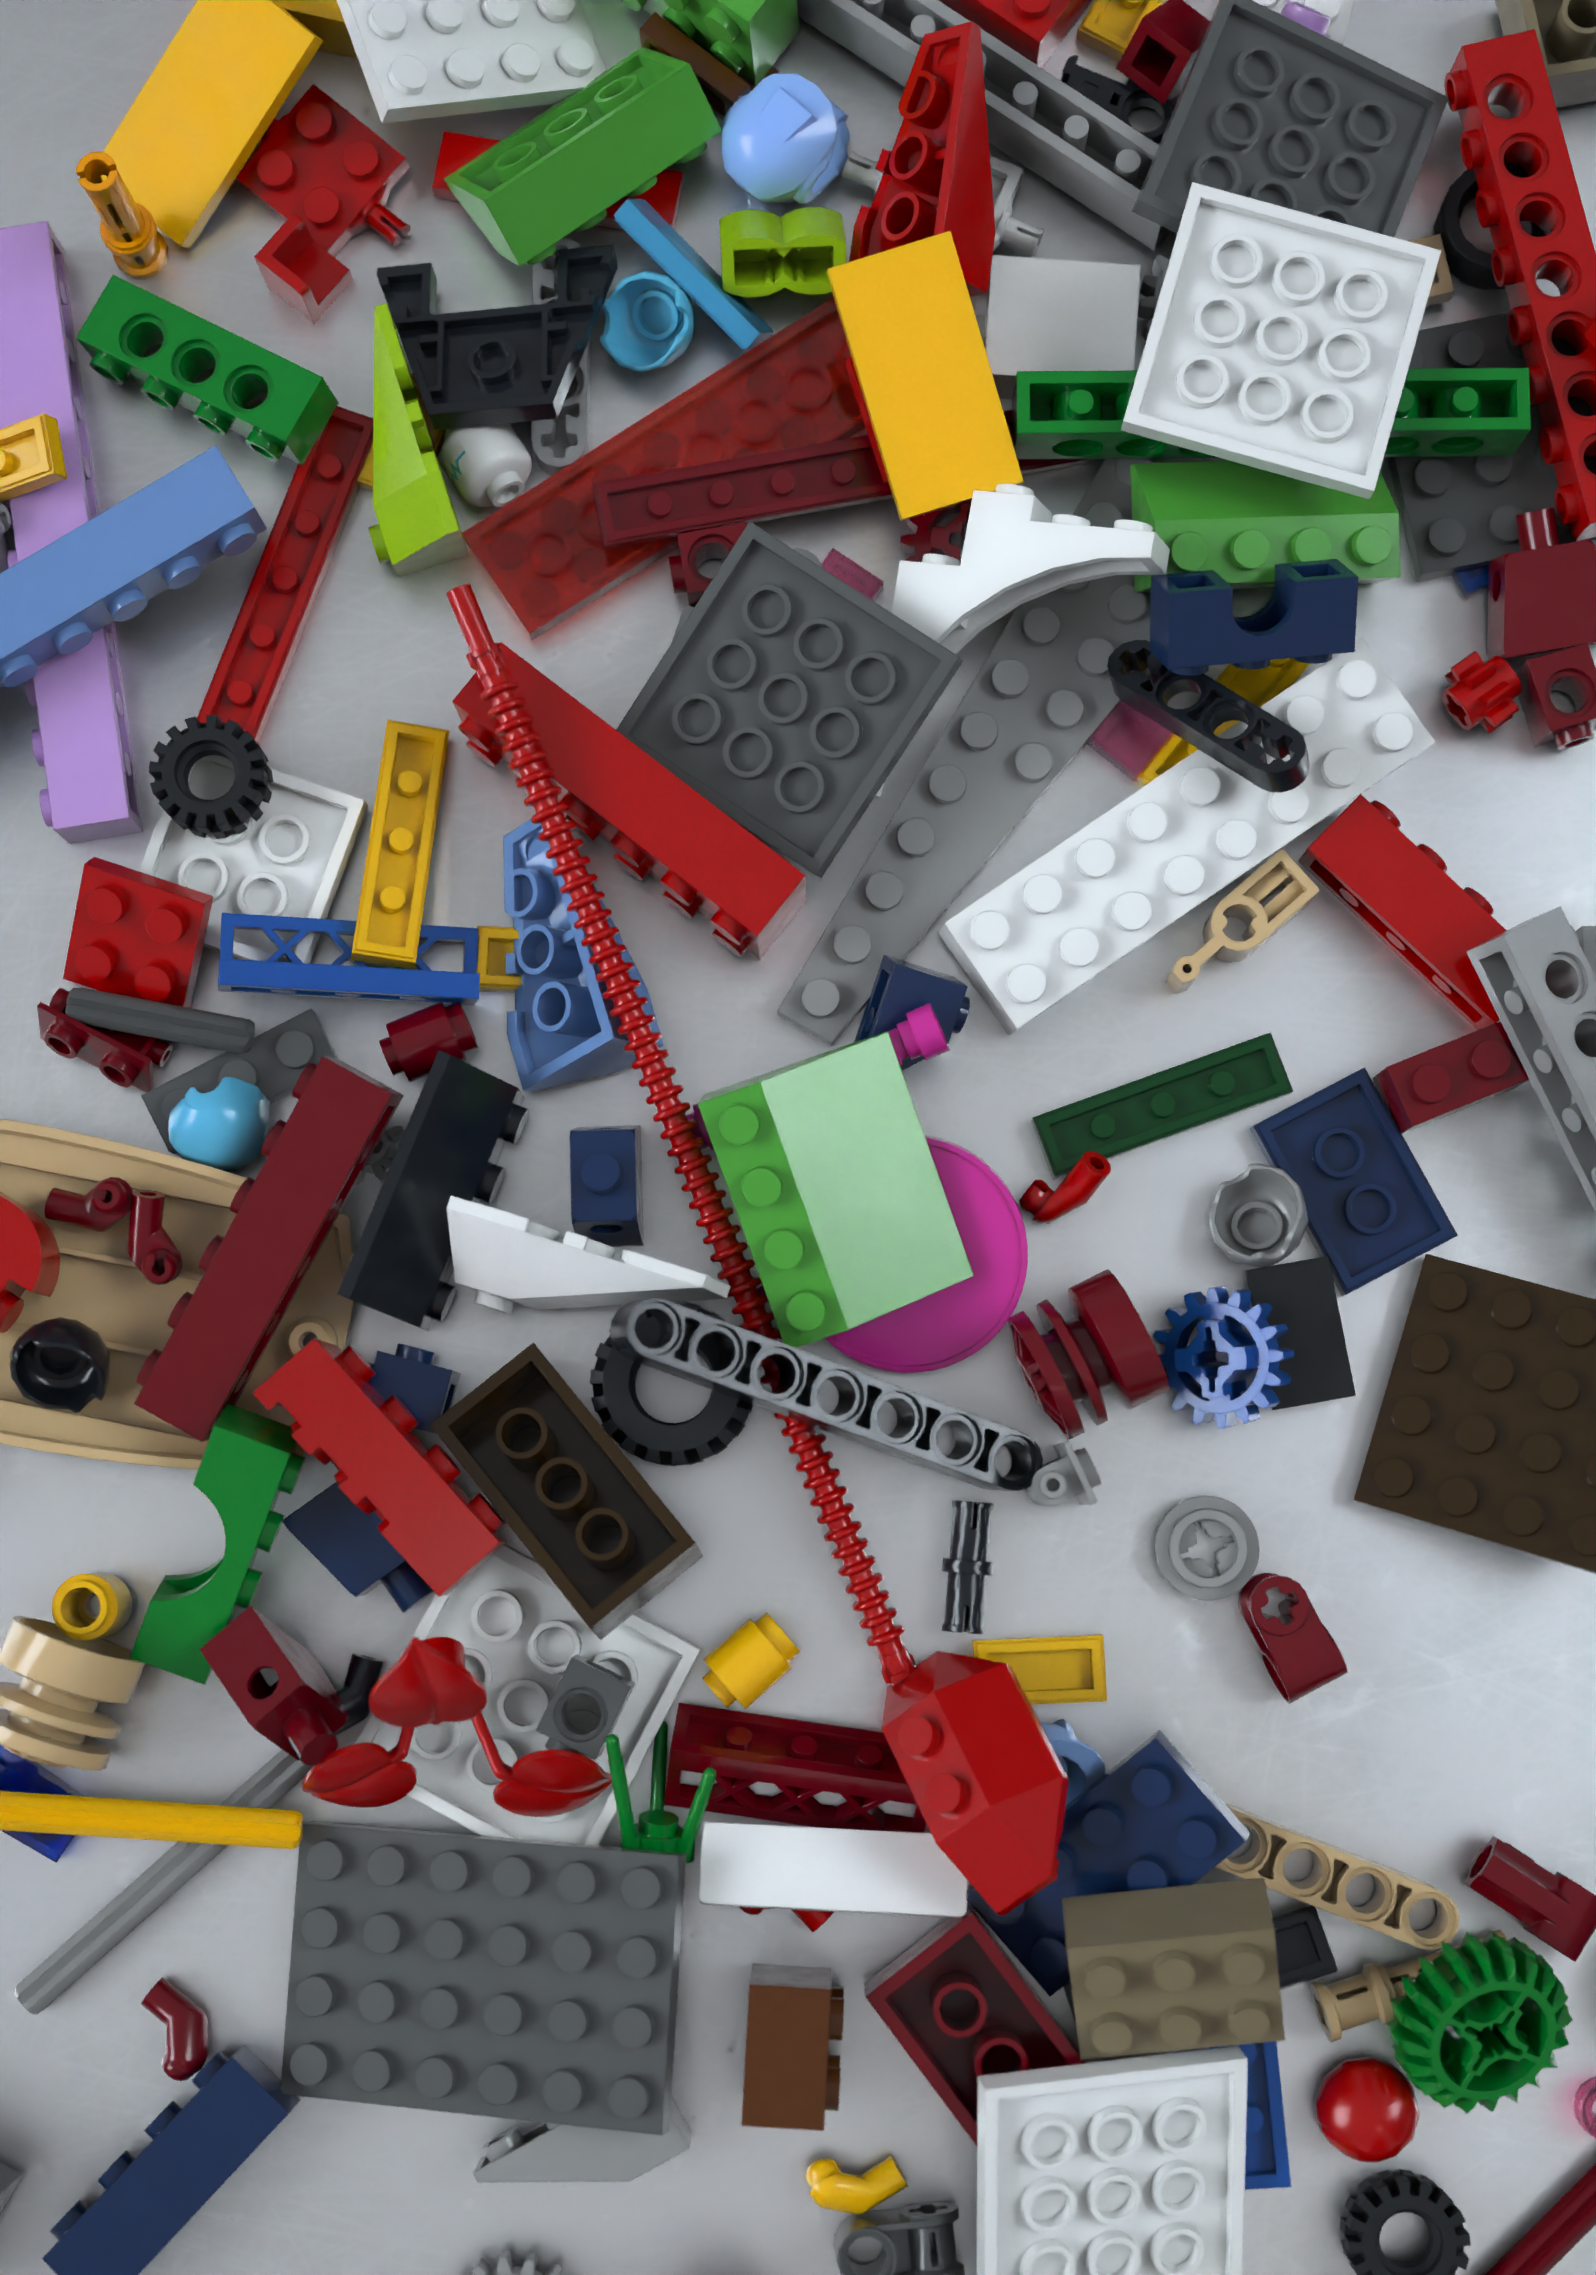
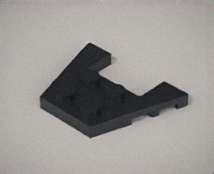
M613 244L558 250L557 300L554 303L436 314L437 277L431 263L377 268V278L434 430L558 418L617 271L618 261Z

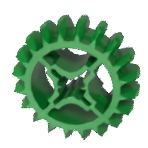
M1493 1931L1482 1942L1479 1938H1475L1466 1932L1461 1946L1456 1949L1441 1941V1955L1433 1961L1419 1956L1422 1971L1417 1977H1401L1404 1991L1407 1994L1390 2000L1396 2017L1387 2024L1390 2036L1394 2041L1392 2048L1395 2051V2058L1413 2085L1418 2090H1421L1425 2096L1430 2095L1443 2108L1454 2103L1456 2107L1461 2108L1467 2114L1478 2102L1481 2106L1493 2112L1498 2099L1503 2096L1517 2103L1518 2090L1527 2083L1540 2088L1537 2074L1542 2068H1558L1552 2051L1569 2045L1563 2028L1572 2021L1568 2007L1565 2004L1568 1999L1564 1992L1565 1988L1555 1976L1553 1968L1540 1954L1537 1955L1525 1943L1520 1942L1515 1937L1506 1941L1504 1937L1498 1936Z

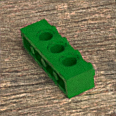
M112 275L76 336V339L92 357L89 365L106 379L122 385L127 378L143 386L141 388L142 393L158 405L174 410L176 405L179 404L193 411L194 419L207 429L221 436H226L228 431L231 430L247 438L245 443L256 453L274 462H278L280 457L284 456L303 466L339 403L323 377L115 275ZM162 343V346L155 354L144 357L150 347ZM215 368L213 374L207 380L195 383L197 377L203 371ZM267 394L266 399L261 405L252 409H246L254 397Z

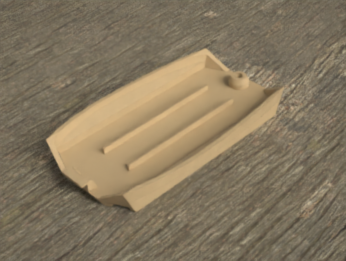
M0 1119V1191L34 1211L46 1222L54 1234L60 1254L59 1276L51 1297L32 1293L25 1289L20 1297L24 1300V1307L20 1316L5 1333L0 1332V1444L89 1459L148 1466L199 1469L209 1440L201 1442L135 1405L134 1402L143 1386L136 1383V1380L149 1355L155 1349L163 1351L174 1331L173 1328L167 1325L171 1312L184 1293L190 1292L194 1294L205 1273L199 1269L201 1257L216 1235L219 1234L225 1237L236 1214L230 1211L232 1200L247 1178L200 1163L112 1140L43 1125ZM116 1177L125 1180L131 1186L132 1191L153 1190L162 1192L165 1195L162 1227L181 1253L183 1265L181 1273L175 1280L165 1285H155L145 1279L127 1252L130 1213L103 1232L47 1219L44 1211L50 1191L53 1188H59L86 1195L100 1181ZM342 1213L338 1215L235 1406L290 1426L296 1420L284 1407L275 1405L268 1411L252 1392L304 1348L303 1340L308 1334L314 1333L318 1340L337 1345L342 1351L344 1350L354 1301L337 1293L353 1257L349 1216ZM63 1317L78 1320L99 1333L110 1352L109 1381L106 1393L101 1401L95 1398L80 1412L73 1413L69 1409H46L23 1397L11 1378L9 1356L17 1339L35 1324ZM298 1443L295 1453L303 1456L305 1450Z

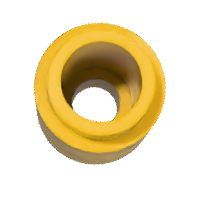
M103 1572L79 1574L67 1579L57 1589L52 1601V1615L57 1627L65 1635L76 1640L86 1641L111 1636L125 1626L132 1612V1597L126 1584L115 1575ZM94 1595H97L100 1601L99 1616L92 1612L90 1606Z
M766 1612L755 1623L749 1618L703 1659L711 1670L702 1679L727 1708L738 1700L747 1709L793 1668L789 1662L801 1651Z

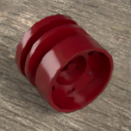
M1109 1269L1068 1289L1069 1300L1075 1318L1065 1322L1061 1314L1047 1299L1036 1305L1038 1315L1045 1330V1333L1041 1335L1024 1311L1007 1319L1014 1339L1015 1358L1020 1371L1040 1409L1057 1424L1067 1440L1084 1433L1083 1424L1075 1405L1081 1402L1096 1425L1108 1421L1101 1391L1109 1387L1128 1409H1132L1169 1390L1168 1379L1155 1346L1126 1291Z

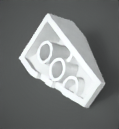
M450 1196L447 1205L455 1283L478 1291L474 1303L503 1313L511 1314L514 1303L536 1310L626 1305L651 1298L666 1299L672 1302L727 1299L730 1290L729 1285L706 1274L624 1249L621 1254L615 1252L616 1249L614 1247L570 1231H566L565 1237L559 1236V1232L530 1222L528 1218L454 1196Z

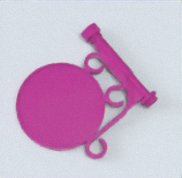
M930 1003L907 1012V1020L896 1024L897 1028L889 1031L900 1065H903L902 1060L909 1057L915 1059L923 1055L925 1060H929L950 1051L944 1032ZM698 1103L694 1104V1112L686 1116L688 1120H696L698 1122L697 1127L693 1129V1133L696 1138L703 1137L705 1139V1143L700 1146V1150L709 1147L712 1152H715ZM925 1135L974 1276L852 1329L825 1338L831 1345L854 1360L886 1371L901 1373L932 1371L950 1366L973 1355L988 1344L1006 1324L1007 1319L1010 1318L1017 1306L1026 1279L1028 1264L1026 1231L1021 1212L1009 1188L1001 1177L977 1155L960 1145L933 1136ZM761 1283L757 1286L759 1294L763 1295L766 1293Z

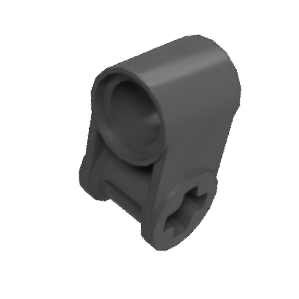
M924 2202L899 2209L849 2215L839 2224L834 2236V2250L840 2274L965 2275L964 2264L957 2261L953 2222L959 2218L958 2205L950 2202ZM931 2232L933 2233L934 2243L933 2255L930 2252L929 2234ZM862 2237H873L883 2244V2250L879 2258L867 2265L851 2261L847 2256L851 2244Z

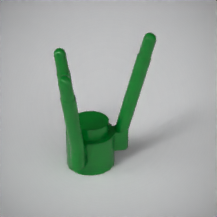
M663 1721L654 1738L650 1811L641 1813L639 1815V1823L635 1824L619 1739L615 1734L608 1735L606 1747L622 1835L621 1848L686 1853V1863L693 1862L695 1839L711 1796V1790L717 1774L716 1770L710 1767L706 1768L703 1772L684 1828L678 1825L679 1818L676 1814L664 1811L668 1724Z

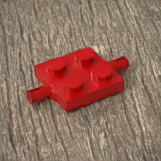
M314 83L288 114L282 116L279 120L273 119L262 136L263 140L259 150L236 177L243 188L285 222L293 213L301 217L306 222L313 241L333 257L337 256L354 235L367 229L368 226L387 239L394 247L403 243L399 234L406 239L410 232V225L404 223L385 207L391 189L410 167L406 158Z

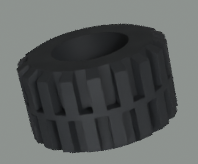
M685 1302V1304H679L692 1310L717 1318L719 1320L725 1321L723 1318H721L713 1311L711 1313L705 1309H702L699 1305ZM643 1312L636 1320L635 1333L640 1343L647 1348H651L657 1342L660 1328L658 1321L653 1315ZM705 1334L697 1344L696 1353L705 1360L709 1369L712 1370L719 1361L720 1349L715 1339ZM611 1335L604 1344L600 1343L596 1351L597 1361L594 1370L591 1369L590 1384L593 1385L594 1397L591 1400L594 1411L598 1413L603 1423L601 1426L620 1445L619 1447L644 1461L665 1466L692 1465L702 1462L704 1459L723 1451L736 1436L738 1437L745 1426L744 1424L749 1413L752 1411L753 1404L712 1390L709 1401L704 1409L690 1420L680 1423L659 1421L644 1410L636 1394V1376L641 1363L630 1360L620 1354L612 1343Z

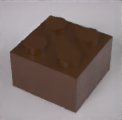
M753 1963L749 1984L741 2126L824 2131L825 2110L838 2111L840 2055H828L829 2040L842 2041L844 1987H831V1968Z

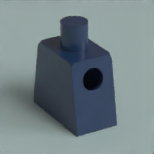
M641 1125L576 1127L570 1131L571 1218L575 1233L611 1247L644 1246ZM597 1225H617V1226H612V1227H599V1226H597Z
M337 1482L282 1521L286 1528L355 1597L364 1596L383 1583L404 1613L434 1592L380 1533L377 1526L382 1520L378 1515L373 1512L368 1516L357 1505L355 1506L338 1487Z

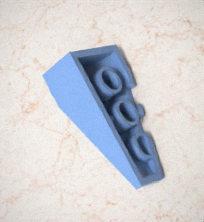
M531 819L503 837L505 912L513 917L514 930H518L519 939L514 940V952L505 954L506 974L521 976L522 986H518V989L515 990V1011L507 1012V1036L522 1089L526 1092L539 1091L619 1072L636 1061L634 1052H626L624 1050L625 1045L629 1043V1038L626 1034L620 1035L617 1032L618 1027L622 1025L619 1016L612 1017L610 1015V1011L615 1008L613 1000L603 998V993L608 990L605 982L596 981V975L601 972L598 964L592 965L588 961L589 957L593 955V950L590 946L583 947L581 941L586 938V933L583 929L578 930L574 927V923L579 920V916L576 911L569 912L567 910V905L572 902L569 894L560 893V887L565 883L562 876L555 877L553 875V870L558 867L555 859H547L545 856L546 852L550 850V845L547 841L541 842L538 839V835L543 832L541 824H533ZM601 900V901H600V906L602 907L603 910H605L606 907H605L603 901ZM611 917L607 919L608 925L616 927ZM619 933L614 936L617 945L624 944ZM626 948V951L621 956L624 962L633 963V968L628 972L631 980L638 979L641 983L635 989L638 997H646L648 1000L647 1004L643 1006V1011L646 1015L652 1014L655 1017L647 987ZM656 1017L654 1022L650 1024L653 1033L660 1032ZM662 1038L657 1041L659 1048L664 1046Z

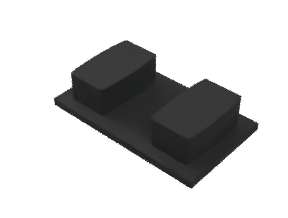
M1325 1256L1246 1270L1249 1291H1251L1252 1307L1267 1302L1273 1306L1266 1321L1270 1326L1286 1324L1288 1330L1277 1339L1278 1346L1294 1350V1357L1280 1361L1279 1369L1286 1372L1292 1379L1290 1384L1272 1386L1271 1389L1280 1401L1277 1406L1272 1407V1410L1356 1396L1329 1257Z

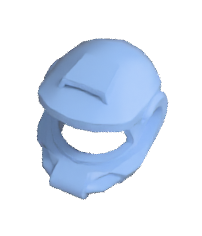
M796 73L771 74L764 78L749 94L743 95L737 100L723 119L721 124V153L725 171L740 188L764 203L798 202L801 205L813 201L844 170L849 156L846 150L850 138L846 126L848 115L830 101L816 84Z

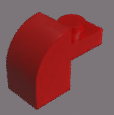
M0 1191V1332L5 1333L13 1326L23 1310L24 1300L20 1297L25 1289L32 1293L51 1297L59 1276L60 1254L54 1234L46 1222L34 1211Z

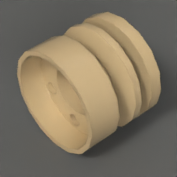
M24 1616L13 1617L0 1649V1663L22 1676L20 1684L0 1682V1706L5 1708H0V1744L8 1751L20 1757L49 1766L62 1768L69 1766L95 1771L106 1769L112 1752L109 1747L91 1737L107 1739L118 1737L121 1726L113 1718L96 1709L98 1702L113 1704L131 1702L145 1663L130 1658L131 1650L106 1639L76 1640L61 1632L56 1623Z

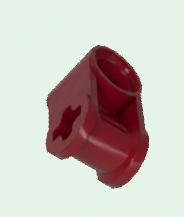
M1260 1573L1252 1576L1244 1587L1241 1588L1238 1600L1241 1615L1261 1651L1262 1660L1272 1681L1287 1703L1290 1704L1348 1673L1338 1646L1321 1623L1306 1591L1297 1581L1286 1576H1279L1278 1574ZM1268 1590L1285 1595V1600L1278 1604V1610L1281 1614L1278 1618L1261 1611V1608L1269 1603L1266 1594Z

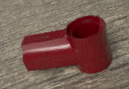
M1494 1836L1480 1849L1469 1867L1468 1877L1464 1883L1466 1886L1525 1923L1523 1929L1574 1962L1577 1961L1596 1929V1895L1559 1872L1553 1875L1521 1851Z

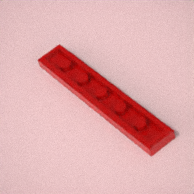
M337 406L303 466L297 465L197 716L200 723L206 722V715L218 716L223 723H227L228 719L238 723L243 731H248L259 745L360 490L357 480L373 442L374 418Z

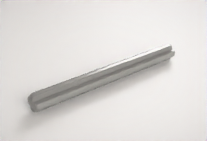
M281 1750L220 1805L270 1809L296 1786L313 1766L305 1765L301 1760H296L284 1750ZM177 1842L16 1986L14 1992L19 2002L33 2015L47 2008L228 1845Z

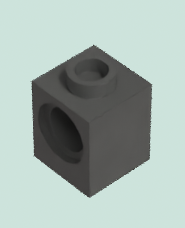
M579 1654L571 1657L536 1731L549 1737L545 1747L547 1749L572 1751L597 1760L606 1746L607 1736L612 1733L636 1683ZM586 1694L598 1702L601 1709V1719L595 1729L582 1731L570 1724L566 1715V1707L572 1696Z

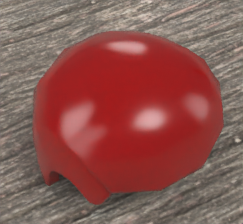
M1372 2057L1348 2059L1339 2063L1323 2077L1315 2100L1319 2128L1327 2141L1345 2156L1360 2162L1377 2163L1396 2157L1413 2140L1420 2116L1414 2087L1408 2077L1388 2062Z

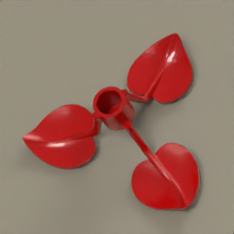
M414 1637L399 1660L377 1680L369 1694V1708L378 1719L388 1724L402 1727L396 1746L389 1752L378 1744L368 1742L340 1748L330 1753L322 1763L313 1766L303 1779L302 1790L324 1801L349 1807H380L394 1803L409 1794L417 1783L416 1768L410 1763L402 1761L408 1755L415 1727L423 1726L430 1722L433 1725H439L443 1721L461 1722L469 1719L473 1723L496 1778L503 1780L494 1788L493 1799L496 1804L512 1813L530 1817H549L567 1813L594 1800L610 1786L612 1780L611 1774L605 1772L594 1760L582 1754L562 1749H548L525 1755L518 1759L512 1767L505 1764L499 1755L482 1714V1710L487 1704L486 1688L476 1676L465 1668L463 1645L459 1641L448 1637H433L422 1641Z

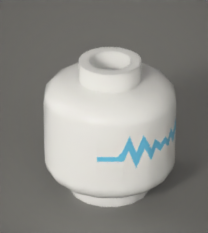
M509 423L447 429L444 435V443L440 450L441 466L460 495L470 505L504 507L521 496L525 488L524 484L531 473L532 458Z

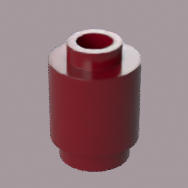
M443 1001L387 1023L386 1027L389 1037L379 1040L382 1052L393 1076L405 1072L410 1083L428 1076L438 1050L465 1061L467 1060L465 1053L479 1048L460 1001L446 1007Z

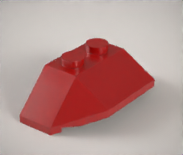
M942 1651L935 1652L918 1664L911 1675L895 1685L890 1684L887 1687L881 1729L935 1843L997 1914L1004 1916L1057 1879L1059 1859L1056 1858L1063 1830L1069 1778L1010 1665Z

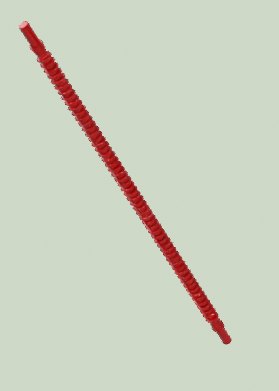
M464 584L448 591L446 595L470 651L466 655L470 667L476 670L479 680H482L485 691L481 693V699L492 703L493 708L488 711V717L490 719L497 718L500 726L495 729V734L497 736H505L507 739V744L502 747V751L505 754H512L514 757V761L509 766L510 770L520 772L522 779L517 782V787L519 789H526L529 794L524 799V805L534 807L536 814L531 817V822L533 824H541L543 832L538 835V839L541 842L547 841L550 845V850L546 852L545 856L547 859H555L558 867L553 870V875L555 877L562 876L565 884L560 887V893L570 895L572 902L567 905V910L569 912L576 911L579 916V920L574 923V927L578 930L583 929L586 933V938L581 941L583 947L590 946L593 950V955L589 957L588 961L590 964H598L601 972L596 975V981L606 983L608 990L603 993V998L613 1000L615 1008L610 1011V1015L612 1017L619 1016L622 1022L617 1032L620 1035L626 1034L629 1038V1043L625 1045L624 1050L626 1052H634L636 1055V1061L631 1066L634 1070L641 1069L643 1073L639 1086L648 1087L651 1095L646 1098V1103L648 1105L655 1104L658 1113L653 1116V1120L655 1122H662L665 1130L660 1134V1138L670 1140L672 1148L667 1151V1155L669 1157H677L679 1161V1166L674 1169V1172L677 1175L683 1174L686 1178V1183L682 1185L681 1189L683 1192L692 1193L694 1200L689 1203V1208L692 1210L698 1209L701 1218L696 1221V1225L698 1227H705L708 1233L703 1238V1243L713 1245L715 1253L710 1256V1260L712 1262H720L722 1267L717 1277L720 1280L726 1279L728 1281L730 1290L727 1297H734L736 1300V1305L732 1307L731 1311L734 1315L741 1314L743 1317V1323L739 1327L779 1342L778 1339L781 1338L779 1329L774 1330L771 1323L775 1319L773 1312H767L764 1306L768 1302L767 1295H760L757 1286L762 1281L760 1277H752L750 1269L754 1267L755 1262L752 1259L746 1260L743 1256V1251L748 1248V1244L746 1242H738L736 1239V1234L741 1228L739 1225H731L729 1222V1216L733 1214V1208L723 1206L721 1199L726 1196V1191L716 1189L714 1181L719 1178V1174L717 1172L710 1173L707 1164L712 1161L711 1155H703L700 1150V1146L705 1143V1139L703 1137H695L693 1129L697 1127L698 1122L696 1120H688L686 1111L690 1109L691 1105L689 1102L682 1103L678 1094L684 1088L680 1084L674 1085L671 1077L676 1073V1069L674 1067L667 1068L664 1059L669 1056V1051L659 1049L657 1041L662 1038V1034L660 1032H652L650 1024L654 1022L655 1017L652 1014L646 1015L644 1013L643 1006L647 1004L648 1000L646 997H638L635 989L641 983L638 979L631 980L628 972L633 968V963L623 961L621 954L626 951V946L624 944L617 945L614 936L619 933L618 927H610L608 925L607 919L611 917L612 911L610 909L603 910L600 906V901L604 899L605 894L601 891L595 892L593 883L597 881V875L588 874L585 867L590 863V858L588 856L581 857L578 851L583 846L582 839H574L572 837L571 831L576 828V823L574 821H566L564 814L569 810V806L565 803L559 804L557 796L561 794L562 789L560 786L551 785L550 778L554 776V770L552 768L545 769L542 761L547 758V752L537 750L535 744L539 742L540 735L538 733L531 734L528 726L533 723V718L529 715L524 716L521 712V708L526 705V701L524 698H516L514 695V691L519 687V684L516 680L509 681L503 662L505 659L500 643H494L471 585ZM766 1357L759 1365V1367L762 1366L765 1375L760 1378V1382L763 1385L769 1384L773 1391L779 1383L780 1372L774 1360ZM774 1413L776 1419H784L786 1427L782 1429L781 1434L784 1437L790 1436L793 1440V1445L788 1448L789 1453L798 1454L800 1457V1462L795 1466L798 1472L805 1471L808 1479L803 1482V1487L814 1491L815 1496L810 1499V1504L813 1507L819 1506L822 1512L817 1517V1522L819 1524H827L829 1531L825 1533L824 1539L827 1542L833 1541L836 1548L831 1552V1556L833 1559L842 1560L843 1566L839 1568L838 1573L842 1577L848 1576L850 1583L845 1587V1591L848 1594L855 1593L857 1601L853 1603L852 1608L854 1611H862L864 1614V1618L859 1622V1625L862 1629L869 1628L871 1631V1635L867 1638L866 1642L869 1646H876L879 1652V1659L882 1664L881 1673L885 1683L895 1685L911 1675L917 1665L913 1655L908 1653L906 1646H903L900 1635L904 1632V1627L902 1625H894L892 1618L897 1615V1610L894 1607L888 1608L885 1601L890 1597V1593L888 1590L879 1589L878 1583L883 1580V1576L881 1573H873L871 1566L876 1562V1558L873 1555L866 1556L864 1548L868 1546L869 1541L866 1538H859L857 1535V1531L862 1527L860 1521H852L850 1518V1513L854 1511L855 1507L852 1503L845 1504L842 1496L848 1490L845 1486H838L835 1479L840 1476V1470L837 1468L831 1469L828 1463L833 1458V1453L831 1451L824 1452L821 1444L826 1440V1436L822 1433L817 1434L813 1426Z

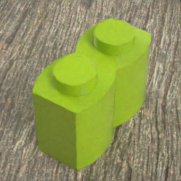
M805 207L790 211L781 217L762 210H742L719 219L722 286L725 292L741 297L767 296L783 288L808 295L832 292L827 269L846 263V239L842 214L822 207Z

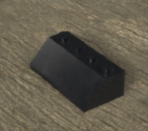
M438 1050L341 1283L338 1295L426 1331H429L433 1319L439 1322L444 1320L456 1291V1286L448 1284L454 1270L447 1205L450 1196L481 1204L482 1200L488 1203L494 1200L505 1168L497 1165L506 1142L517 1143L529 1113V1109L521 1106L525 1097L519 1088Z

